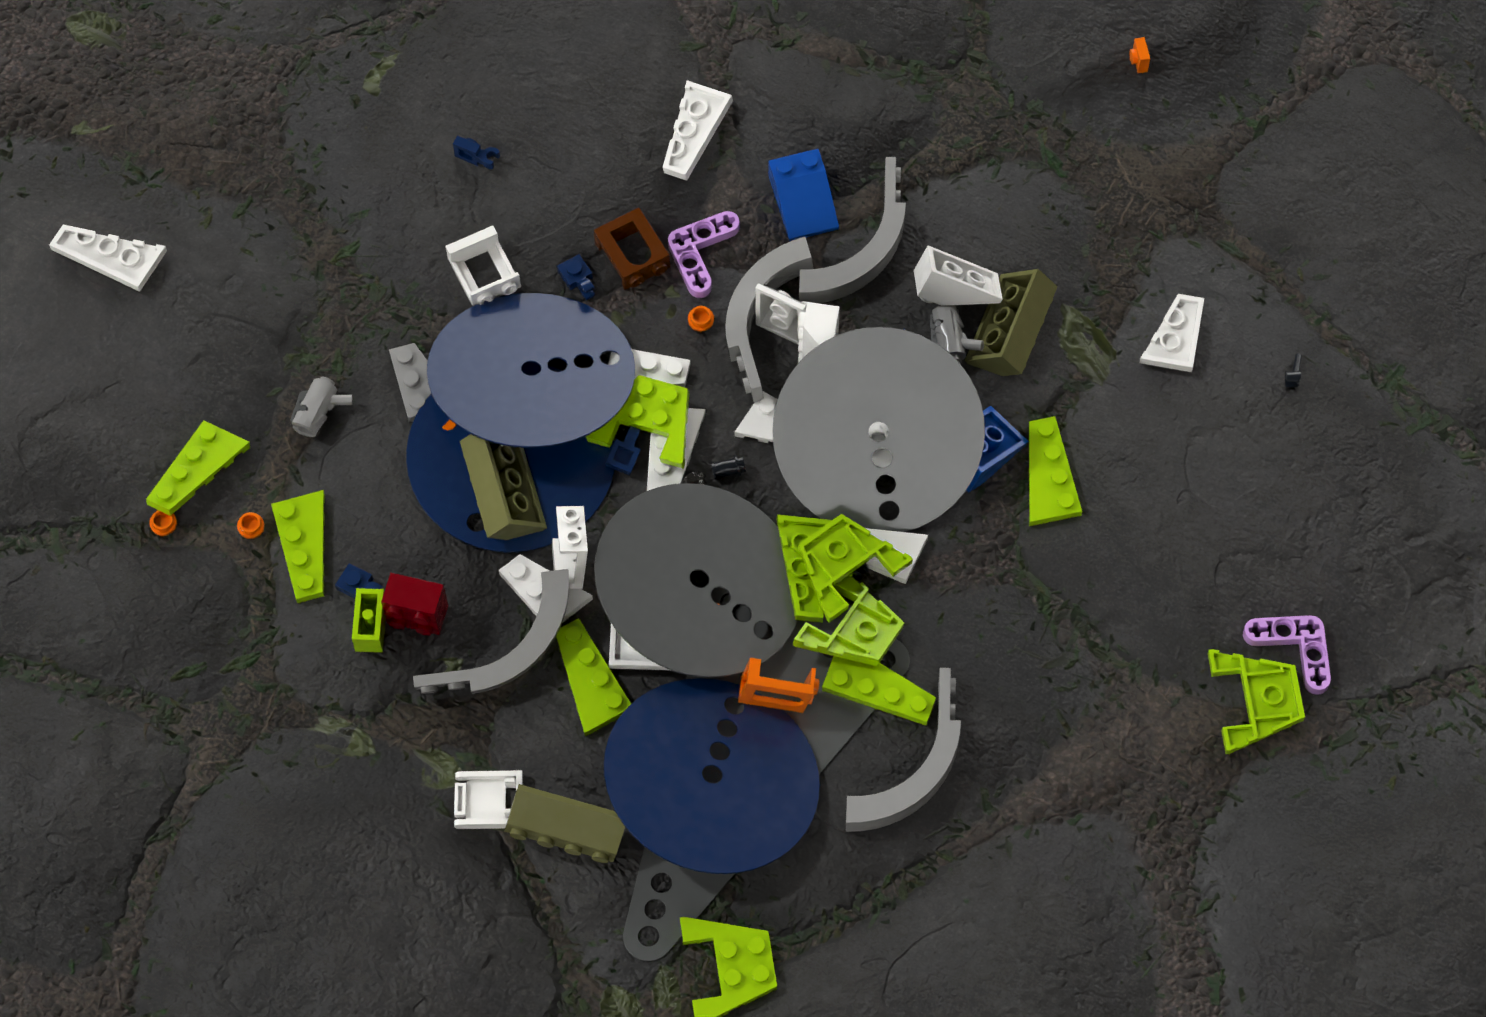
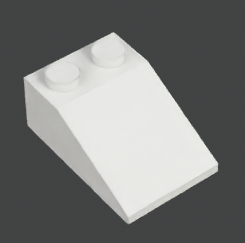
M927 246L914 269L917 296L926 303H936L941 306L1001 303L1003 299L998 273L931 246Z
M757 284L755 287L756 325L799 345V317L801 311L806 312L807 302H800L791 298L785 291H777Z

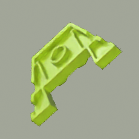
M638 375L634 380L630 396L622 409L603 427L587 435V441L610 448L620 424L633 426L640 430L668 437L659 459L661 463L683 469L685 466L684 452L686 448V424L688 423L689 407L688 388Z
M840 514L799 543L798 546L826 620L829 623L849 608V604L833 587L839 581L873 557H876L893 577L913 562V558L910 555L897 551L893 548L892 544L887 541H881L871 535V531L843 514Z
M851 573L833 586L840 595L854 601V604L833 634L829 635L806 622L794 638L793 646L878 666L902 631L904 622L881 600L877 601L868 592L869 588L863 582L859 584L852 577L853 573Z
M1214 649L1208 651L1212 677L1233 674L1241 675L1249 724L1222 728L1225 754H1231L1304 721L1305 713L1295 665L1266 659L1254 660L1244 658L1240 654L1233 653V655L1219 653V650Z
M680 917L683 945L713 941L721 996L692 1000L694 1017H722L728 1014L729 1011L743 1004L746 1005L777 989L768 931Z

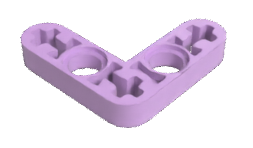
M725 211L676 229L668 237V246L688 291L696 298L708 296L712 289L711 277L698 250L735 236L740 228L739 217L735 213ZM728 221L729 224H732V227L728 228L724 225V222ZM714 225H716V229H719V233H716ZM700 229H708L711 235L707 238H700L697 232ZM689 234H692L694 242H692L691 238H689ZM680 239L681 242H684V245L680 246L676 243V240ZM686 259H694L697 265L694 268H686L683 266V262ZM698 274V279L701 284H704V288L696 286L695 275Z
M1318 617L1254 618L1246 623L1243 630V638L1251 646L1299 644L1305 688L1308 692L1316 695L1323 694L1328 689L1331 675L1323 622ZM1285 625L1290 629L1291 634L1287 637H1281L1277 634L1276 627ZM1296 625H1298V630H1300L1298 636L1295 635ZM1307 625H1312V629H1317L1313 635L1310 634L1309 630H1305ZM1268 626H1271V629H1270V636H1271V637H1268L1269 632H1266L1267 629H1268ZM1253 627H1256L1257 631L1261 632L1259 637H1255L1254 633H1250ZM1310 649H1316L1321 653L1322 657L1318 661H1312L1307 657L1306 652ZM1319 668V680H1324L1320 686H1317L1316 682L1312 681L1315 675L1314 669Z

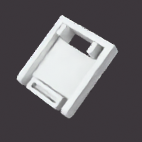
M522 770L456 772L455 780L467 781V784L455 783L454 816L466 819L454 820V827L456 829L505 828L510 809H506V789L516 788L517 790L519 784L523 785Z

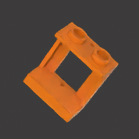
M750 657L741 676L738 703L804 713L808 704L812 705L814 695H817L819 689V679L815 678L816 668L811 669L803 684L759 676L761 659ZM758 690L794 696L801 700L797 702L755 695L754 693Z

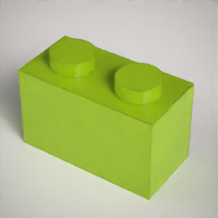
M356 588L352 642L355 652L383 653L386 618L381 601L384 589Z

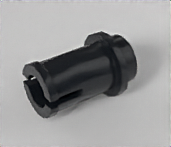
M734 455L732 459L711 463L715 480L735 474L741 476V473L746 472L742 456L737 457V455Z

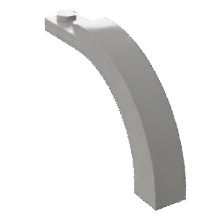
M886 157L884 214L876 234L860 252L846 261L825 268L800 269V302L825 303L850 295L875 279L891 261L902 237L906 203H900L901 190H896V183L901 182V167H896V157Z
M806 237L783 244L758 260L740 280L729 302L725 326L731 362L737 361L740 372L745 371L746 378H742L746 394L751 393L753 402L764 399L749 342L750 329L756 315L755 287L757 284H761L776 290L784 283L800 276V269H813L812 257Z
M569 570L541 572L542 596L537 617L528 634L510 653L491 664L479 668L413 676L415 690L421 689L422 694L437 692V687L448 686L449 690L464 689L465 684L470 683L471 693L475 694L501 687L527 672L547 652L561 628L568 604Z
M951 668L939 669L938 730L929 756L911 777L894 788L872 795L847 796L846 832L877 829L900 821L926 804L944 783L956 757L961 728V720H955V704H950V694H955L956 678H951Z

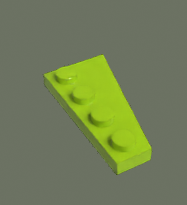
M1056 417L1029 421V526L1081 516L1082 508Z
M203 420L146 498L147 505L171 516L195 495L197 489L203 484L207 485L214 479V475L223 467L227 468L231 465L237 455L241 452L244 454L250 448V442Z
M324 490L271 504L297 603L324 596Z
M777 514L776 520L795 620L823 623L824 612L798 546L799 543L831 520Z
M578 618L561 627L556 639L586 737L619 719L631 703Z
M833 656L822 686V691L926 726L936 701L935 696L881 663L878 666L836 656Z

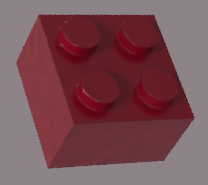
M390 572L381 601L386 622L396 629L403 630L406 627L426 636L431 634L440 635L448 609L444 585Z

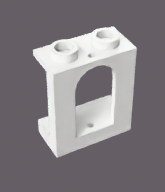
M494 226L446 245L448 260L472 306L476 304L482 305L484 301L491 302L496 297L510 295L518 288H521L519 274L514 272L498 241V234ZM488 251L502 279L478 288L465 261Z
M556 506L558 538L552 539L554 570L568 569L569 589H583L588 553L584 506Z

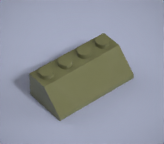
M1039 269L1000 275L999 283L1003 299L1001 303L988 304L974 337L975 340L984 341L983 351L969 350L965 359L967 364L1000 376L1022 374L1058 287Z
M472 434L462 439L460 444L487 538L509 540L547 529L524 448L496 444Z
M519 784L504 832L510 833L511 837L518 840L529 838L536 840L537 844L543 847L552 848L557 846L564 848V851L568 854L581 855L582 853L592 856L594 861L608 863V861L613 862L617 855L625 826L613 810Z

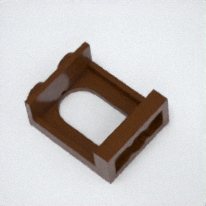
M639 207L593 230L595 244L599 250L603 249L622 279L624 290L630 287H637L646 279L654 275L659 276L670 268L669 253ZM638 231L651 251L650 259L641 265L630 263L616 243Z

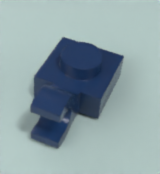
M457 135L453 142L455 157L476 166L480 163L487 169H493L494 162L488 160V158L492 156L500 158V151L497 148L488 147L481 149V146L471 138L465 139Z
M580 254L557 266L558 273L570 290L578 287L586 300L595 296L594 286L590 281L593 279L592 272Z
M630 426L624 442L615 440L605 466L630 476L641 449L634 447L639 437L640 429Z
M350 563L335 584L336 590L354 599L356 597V588L383 589V586L372 582L374 579L372 574Z

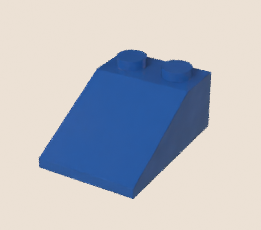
M819 149L768 161V176L789 241L839 229L827 174Z
M992 406L983 410L985 423L984 448L977 472L966 489L968 493L986 482L1029 442Z

